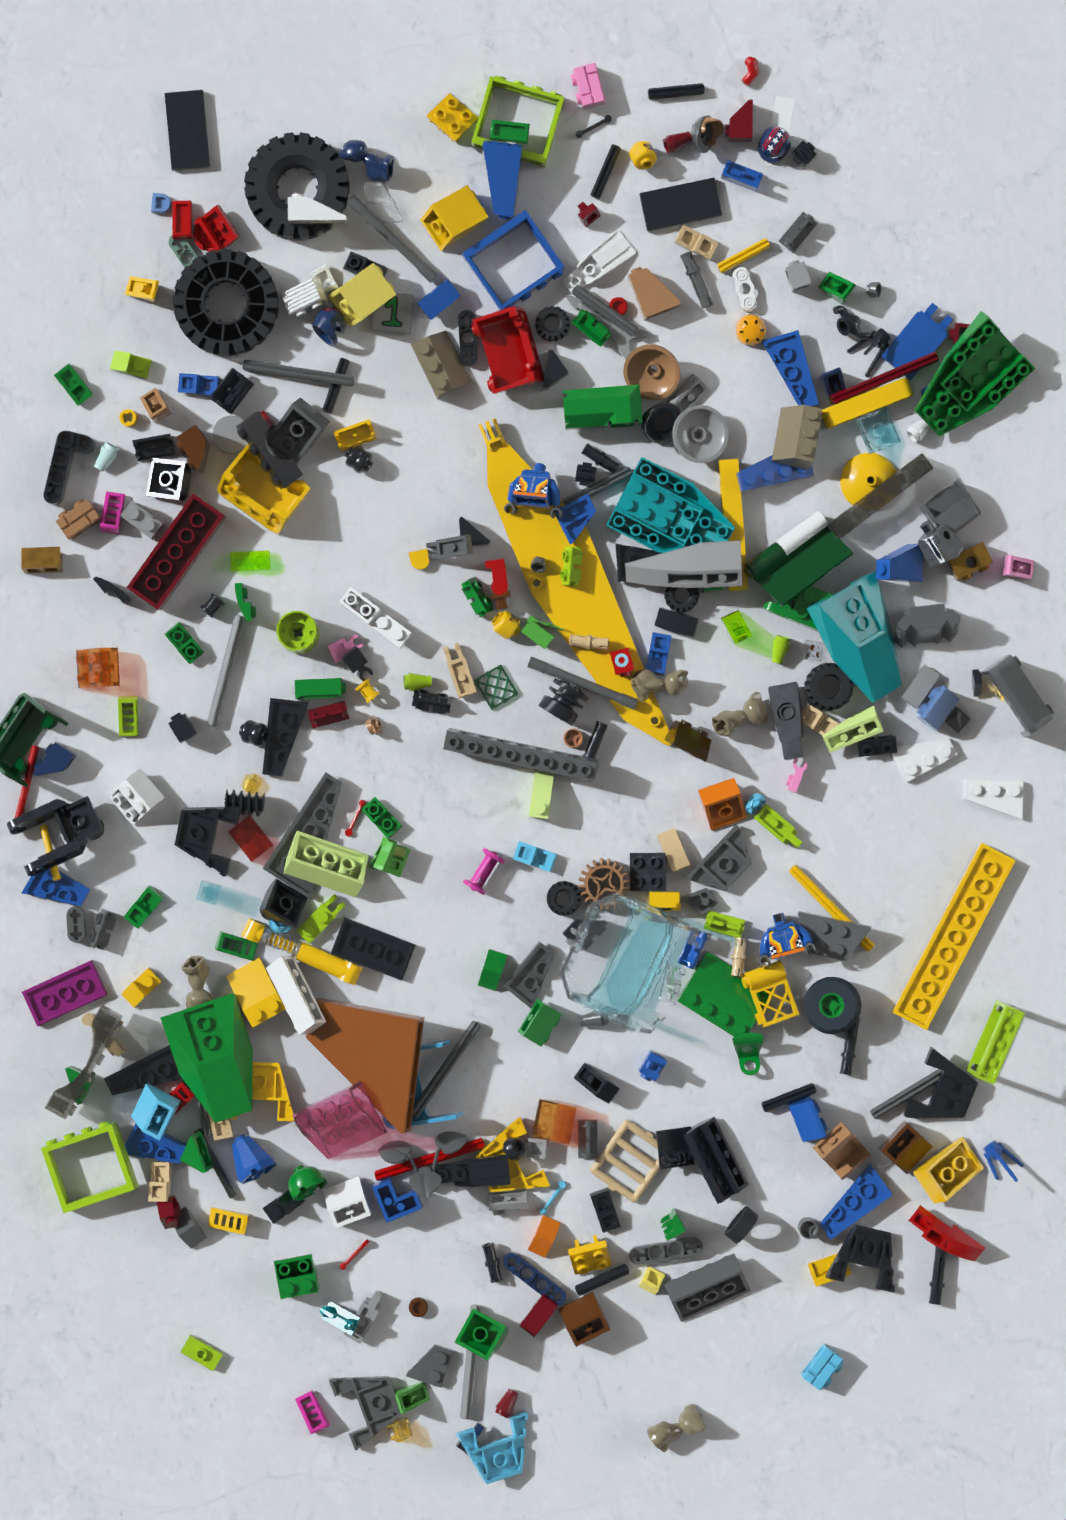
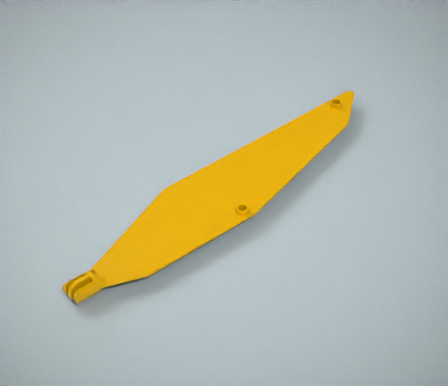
M493 418L492 421L498 437H495L489 420L485 422L491 440H488L482 423L479 424V429L487 446V486L531 594L552 623L564 628V630L559 628L557 630L568 645L570 634L609 638L608 650L593 648L587 650L583 647H570L597 684L638 699L631 686V679L637 671L644 669L587 528L585 527L576 540L570 544L555 514L554 519L550 515V511L553 509L552 505L551 508L517 505L518 513L516 515H512L513 508L511 506L509 513H506L504 507L509 503L507 498L510 483L520 476L523 470L532 469L506 442L496 418ZM560 500V503H561V504L559 505V508H561L562 506L565 505V504ZM565 546L580 547L583 552L582 565H575V568L581 569L578 586L562 585L560 573L564 564L562 553L565 550ZM536 556L544 557L546 560V569L542 573L534 572L530 567L533 558ZM537 579L541 582L539 587H535L533 584ZM629 647L635 670L631 671V675L620 677V674L615 675L610 652ZM654 693L648 694V699L644 702H640L638 699L634 710L609 699L624 721L663 744L671 745L664 740L669 729ZM652 717L658 718L657 724L651 722Z

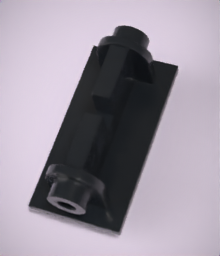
M415 690L412 706L415 709L428 711L429 705H433L432 712L446 714L450 713L453 697H448L444 693L433 694L427 690Z
M891 734L878 736V739L869 737L857 742L859 757L897 753L896 736Z

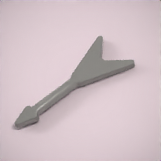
M566 296L575 310L577 308L579 310H587L596 318L595 321L597 323L600 321L605 327L610 329V336L625 359L631 353L629 347L631 339L651 336V332L638 329L633 336H630L585 305L577 297Z

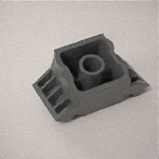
M945 603L904 609L905 616L896 624L894 642L901 648L907 642L911 643L914 647L920 643L936 642L938 644L943 637L951 642L958 633L961 616L953 610L946 611Z

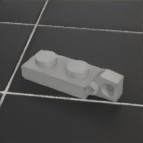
M376 1290L371 1299L366 1297L365 1301L363 1300L355 1314L360 1317L353 1336L344 1332V1335L359 1344L362 1342L380 1312L381 1305L378 1302L383 1295Z

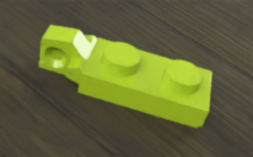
M765 804L754 816L758 823L782 843L787 845L790 842L796 848L802 844V841L795 836L798 833L795 828L769 805Z

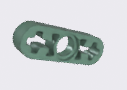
M171 235L169 246L184 268L186 266L189 267L192 263H185L183 261L184 255L191 253L194 259L198 256L186 239H182L180 243L183 248L188 246V249L183 250L179 255L177 252L181 250L177 245L173 246L175 242ZM207 270L202 274L203 278H196L198 282L206 280L208 276Z

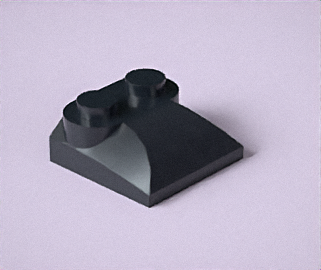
M152 458L146 496L183 501L188 495L191 479L189 464L182 461Z
M276 878L265 893L260 906V914L266 920L274 919L292 929H296L308 897Z

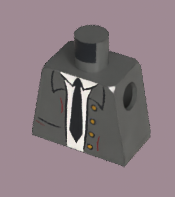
M930 520L920 525L924 534L918 540V545L930 568L958 557L965 548V545L947 525L943 524L934 527Z

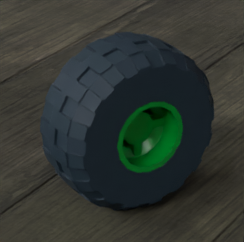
M825 977L816 981L808 989L804 998V1013L808 1022L816 1030L825 1034H840L849 1030L857 1022L861 1013V999L858 991L850 982L839 977Z

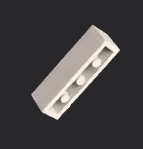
M293 955L281 956L266 968L299 1035L312 1033L326 1023Z

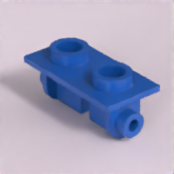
M692 928L677 963L690 969H694V966L697 967L696 963L706 940H708V934Z

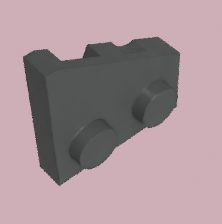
M434 1344L407 1372L406 1377L441 1388L453 1350Z

